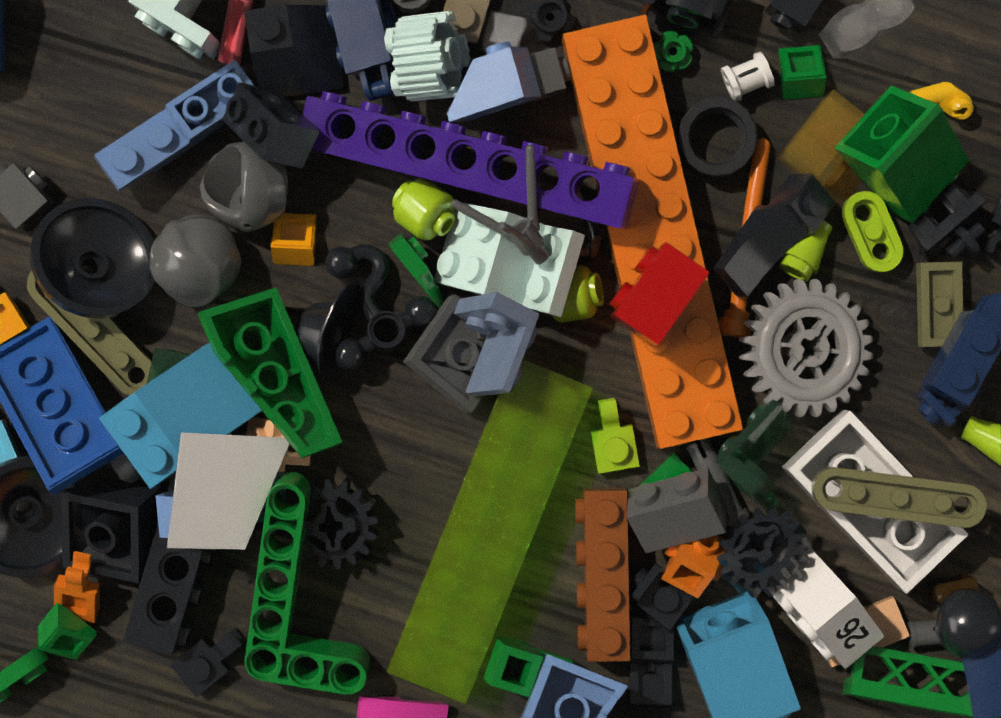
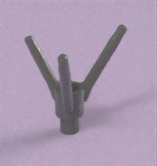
M527 145L526 186L528 217L510 226L505 222L499 223L458 200H453L451 206L464 215L503 235L513 242L523 255L530 256L539 265L544 263L550 254L543 246L544 238L538 232L540 225L537 215L534 146Z

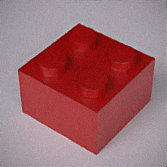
M664 242L658 249L651 245L634 268L640 272L633 285L627 281L623 283L609 303L615 308L610 317L652 346H658L710 273L667 242Z

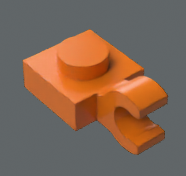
M74 551L72 567L66 568L65 575L59 574L54 585V605L56 603L61 604L81 620L95 623L100 611V583L88 581L92 555Z

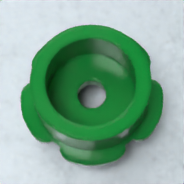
M667 31L661 34L660 40L653 44L658 67L665 72L671 73L677 69L684 70L692 61L691 51L693 50V44L686 35H678L676 31ZM675 48L677 50V54L670 55L669 49Z

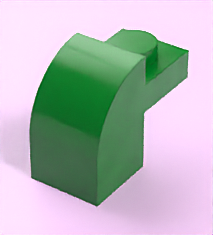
M498 636L483 678L490 686L530 697L545 654L571 664L574 661L569 657L533 647L525 641Z

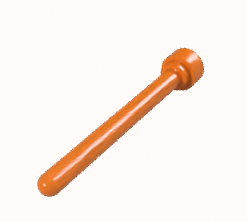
M765 138L758 139L754 155L752 156L742 226L755 207L762 206L771 148L770 142ZM732 291L730 307L725 309L724 317H719L721 335L735 338L751 336L752 330L743 324L745 320H749L750 313L746 312L748 297H737Z

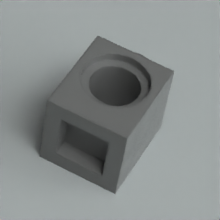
M555 47L530 54L541 97L519 104L517 107L565 94V82L572 80L566 57L558 58Z

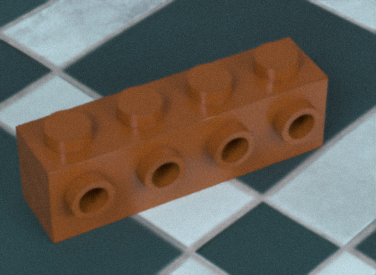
M624 487L583 488V498H575L576 524H583L584 534L583 541H576V565L584 566V583H577V608H585V625H578L577 627L578 651L586 650L587 662L630 661L627 490Z

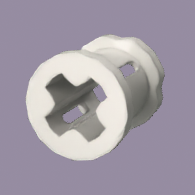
M761 51L755 53L753 59L733 68H730L728 65L721 68V74L728 93L737 102L741 101L742 95L763 86L768 89L775 86L770 66Z

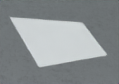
M181 433L167 548L245 550L289 446V442L285 437Z

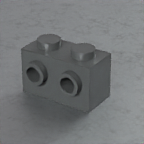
M709 468L628 489L627 519L645 553L726 533V503Z

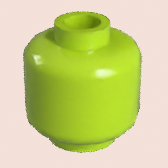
M429 179L408 180L399 187L393 197L394 220L422 241L431 240L438 235L444 236L450 231L455 222V215H453L455 208L451 206L454 198Z
M576 265L562 316L552 315L553 318L560 323L592 318L596 314L598 306H602L604 302L603 287L599 274L597 272L592 273L585 265Z

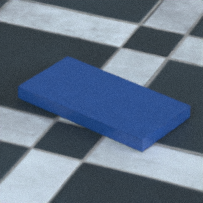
M50 316L0 345V402L46 488L52 495L57 494L124 454L100 421L99 417L104 415L106 410L61 330Z

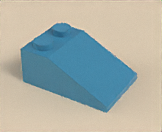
M209 342L135 391L99 417V419L148 487L152 489L176 474L181 433L229 435L262 410L217 358Z

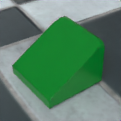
M820 45L779 48L778 57L782 98L784 100L822 97L825 91L826 73Z
M58 603L53 606L38 626L39 650L74 660L78 659L96 637V631L65 606Z

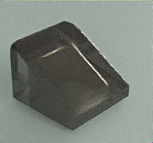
M488 10L476 51L487 54V47L507 41L511 42L512 47H521L528 19Z

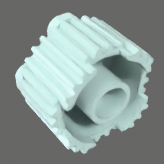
M453 11L403 16L395 23L396 27L386 29L384 37L385 47L393 57L392 65L395 67L390 78L391 89L395 96H406V99L411 102L456 96L461 85V70H463V67H469L471 58L469 56L470 48L467 45L468 39H466L465 34L458 35V31H455V24H452L453 21H456Z

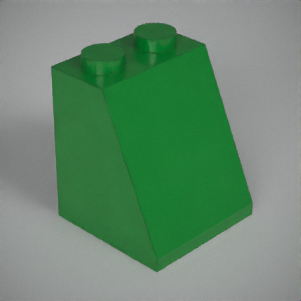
M892 85L834 147L869 189L882 198L891 213L911 223L921 213H925L929 209L932 201L947 185L956 180L959 172L970 161L938 104Z

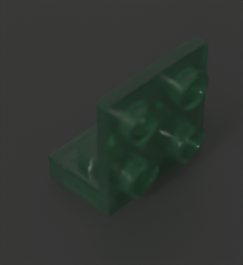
M774 399L767 406L764 404L760 405L753 411L748 418V426L738 437H730L721 446L718 452L719 457L715 461L728 479L767 514L771 507L775 506L779 501L771 492L775 485L757 465L793 427L781 405Z

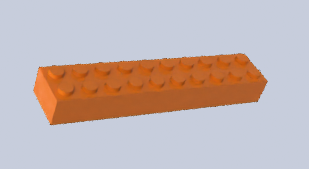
M646 14L564 33L562 36L563 50L571 74V84L591 167L604 170L605 162L630 167L629 176L640 179L628 228L620 229L605 225L619 289L626 281L631 285L636 281L640 272L634 268L651 245L658 249L664 242H667L705 268ZM594 178L597 195H599L600 184L598 180ZM706 277L658 346L650 345L629 330L656 447L659 449L743 430L708 277Z

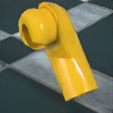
M941 82L910 91L914 95L938 104L946 114L954 117L956 120L968 119L973 113L974 106L971 97L950 82Z

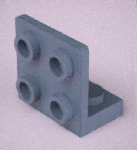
M498 292L459 299L454 315L466 320L465 326L470 330L487 335L466 393L472 396L509 393L520 380L522 374V367L520 365L526 350L535 340L537 334L535 325L539 313Z

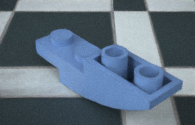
M234 60L167 103L163 111L94 155L95 160L120 193L150 172L156 173L225 124L222 118L226 111V105L230 98H232L238 83L253 84L237 61Z

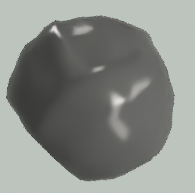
M245 142L231 143L215 154L210 160L200 184L201 199L215 218L229 227L239 229L244 233L266 228L284 215L288 195L287 170L284 164L262 160Z
M190 215L166 223L152 244L149 267L154 280L170 297L189 307H202L214 301L233 285L240 272L241 257L233 234L223 223L209 216Z

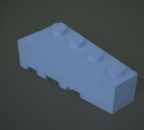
M545 654L521 718H607V715L628 686Z

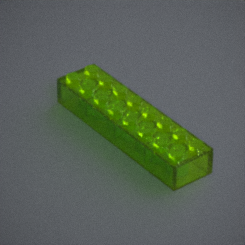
M523 359L520 365L522 367V374L517 385L509 393L498 394L387 670V673L466 704L593 389L590 386Z

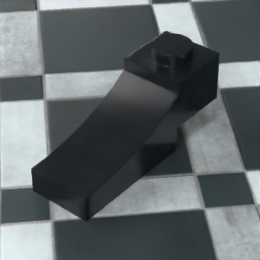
M812 173L789 174L769 205L755 207L713 269L737 297H748L764 275L788 250L807 234H814L835 204V201Z

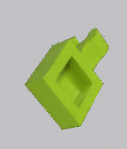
M614 397L598 400L603 429L590 431L598 474L640 467L633 425L620 426L616 399Z

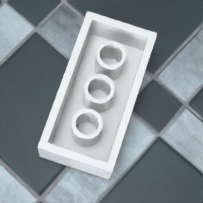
M841 410L782 466L783 470L891 583L906 594L968 536V533L962 527L831 511L823 508L815 501L811 490L813 479L819 471L827 467H840L913 477L849 410ZM832 480L826 485V493L829 496L837 495L840 491V485L836 480Z

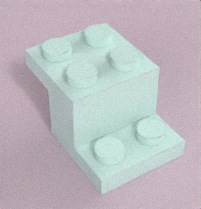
M128 0L138 10L134 17L143 22L142 24L162 37L169 31L173 34L171 40L178 44V47L197 59H200L203 53L213 60L217 56L220 42L211 32L190 20L202 0Z
M463 203L499 223L505 222L510 226L526 219L507 211ZM454 209L455 222L447 233L442 254L437 262L436 282L478 295L498 292L531 310L561 317L585 235L572 230L539 223L540 230L538 232L544 238L543 246L550 256L544 263L537 265L530 256L523 255L518 247L503 235Z

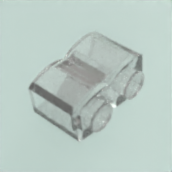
M864 0L861 4L848 6L836 13L821 29L819 35L834 59L846 58L858 52L873 37L883 36L898 27L911 15L915 6L911 0Z

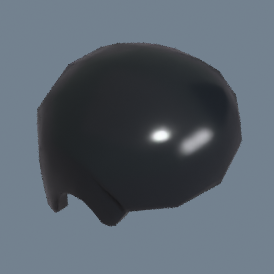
M960 588L947 595L941 603L935 624L936 635L945 650L959 658H979L991 651L998 642L1001 635V610L996 600L980 589Z

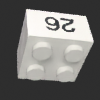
M810 548L804 551L811 560L810 564L799 565L798 570L803 575L802 578L798 579L791 576L788 579L790 589L787 591L780 585L776 586L777 591L774 593L773 598L799 630L811 640V643L827 662L835 657L846 669L880 641L884 635L856 596Z

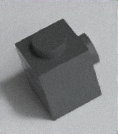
M13 163L10 166L5 164L0 167V212L15 229L26 232L51 210L56 203L43 189L47 182L32 166L25 169Z

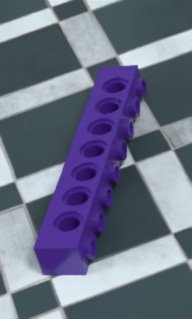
M322 91L321 99L311 96L306 98L303 115L320 131L311 150L527 205L526 146L533 145L538 208L620 229L628 228L640 179L629 176L630 167L605 162L604 170L587 166L589 157L564 151L563 158L558 159L546 156L548 150L546 146L523 141L522 148L518 149L506 146V136L482 131L481 139L465 135L466 126L442 121L441 127L438 129L426 126L427 117L406 111L401 112L400 119L385 115L387 107L362 101L360 109L347 106V97ZM351 116L355 122V131L351 137L345 139L341 134L340 127L343 120ZM391 126L395 132V141L390 148L384 149L380 144V134L383 129ZM431 136L435 141L436 149L434 154L425 160L420 155L419 145L424 138ZM471 146L476 153V162L470 169L464 170L459 163V155L464 148ZM511 156L517 163V172L513 178L504 180L499 173V165L504 158ZM552 166L558 173V183L553 189L546 191L540 185L539 178L545 168ZM589 177L596 178L600 184L599 195L592 201H586L580 193L582 182Z

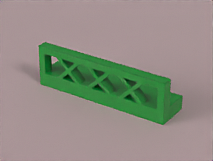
M872 646L853 662L851 678H844L842 695L974 718L969 691L961 697L953 696L942 681L954 671H960L965 674L963 662ZM865 654L881 657L891 672L878 682L862 679ZM890 659L905 662L896 668ZM913 663L921 664L932 678L931 681L920 689L911 688L900 673ZM932 667L943 668L946 670H944L942 673L938 675ZM895 677L901 686L887 684V682ZM937 685V687L940 689L942 693L931 692L928 690L931 689L933 686Z

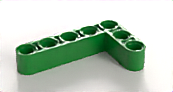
M286 472L276 479L267 497L246 646L245 668L248 674L260 681L344 695L354 694L364 687L371 665L370 656L362 646L291 634L311 486L302 474ZM291 489L295 491L299 501L296 503L285 502L281 498L279 490ZM286 530L292 535L294 541L282 543L275 538L274 531ZM279 570L286 575L288 581L284 583L275 582L270 578L268 572ZM263 611H276L281 616L282 621L271 622L267 620L263 615ZM257 651H271L275 655L276 660H263ZM299 658H313L318 666L314 668L305 667L300 663ZM340 665H355L360 672L355 675L347 674L341 670Z

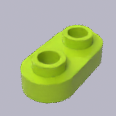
M861 191L850 196L843 205L842 219L861 263L873 272L880 273L894 269L903 257V245L884 201L879 195L870 191ZM858 206L868 208L870 215L866 221H861L857 218L856 209ZM876 244H881L886 249V255L882 260L875 258L872 250Z

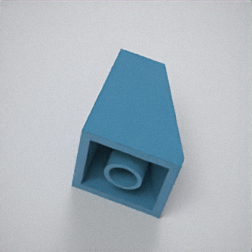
M747 591L680 616L675 623L676 629L711 718H788L792 712L801 709L770 622L757 599L752 598Z

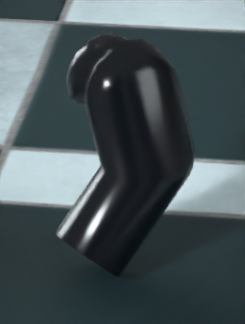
M582 219L585 237L577 262L582 260L589 262L598 256L607 230L605 224Z

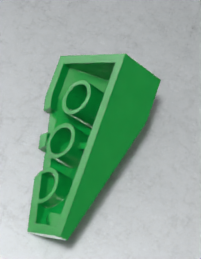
M277 288L198 313L214 354L301 458L342 443Z

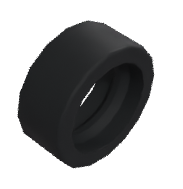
M724 97L705 98L691 106L680 120L675 136L678 153L684 165L696 175L709 179L726 178L741 170L754 155L758 141L756 123L749 111L737 101ZM719 113L728 116L737 124L740 130L741 143L739 150L732 158L725 162L712 163L705 161L697 155L692 146L691 135L694 126L701 118L708 114Z

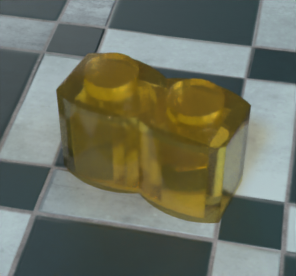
M831 90L815 108L777 159L796 174L812 173L822 186L826 183L831 187L846 169V166L841 163L843 158L834 147L864 116V113L835 90Z

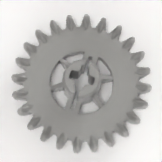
M795 279L793 281L794 292L787 284H779L777 289L780 293V298L771 292L763 294L769 306L768 308L762 305H753L751 307L758 315L759 320H745L743 322L754 333L752 336L739 338L740 342L752 347L751 351L741 354L739 359L753 361L754 365L745 371L743 375L746 377L759 376L760 379L752 387V391L762 392L768 389V394L763 400L765 404H773L780 399V405L778 406L780 413L788 412L794 405L793 413L796 417L804 416L808 407L810 415L818 417L822 412L823 405L828 412L836 410V398L842 403H849L850 394L848 388L855 391L861 390V384L857 376L869 375V370L862 363L864 360L873 359V353L864 350L865 345L873 342V337L863 335L862 331L869 325V320H857L856 317L861 311V306L859 304L847 306L850 300L848 292L840 293L836 298L837 290L833 283L827 284L822 292V285L818 279H812L809 282L808 289L802 279ZM814 317L818 320L811 329H805L801 318ZM793 323V331L786 334L781 342L786 329ZM830 332H832L836 343L835 349H830L827 338ZM802 341H807V342L805 343L804 347H803V346L801 345V342H802ZM806 349L808 351L807 355H802ZM780 350H781V352H782L783 358L787 361V363H786L785 365H784V362H783V359H782ZM829 353L835 354L830 367L822 373L819 365L827 359ZM805 367H808L815 378L802 379L799 375Z

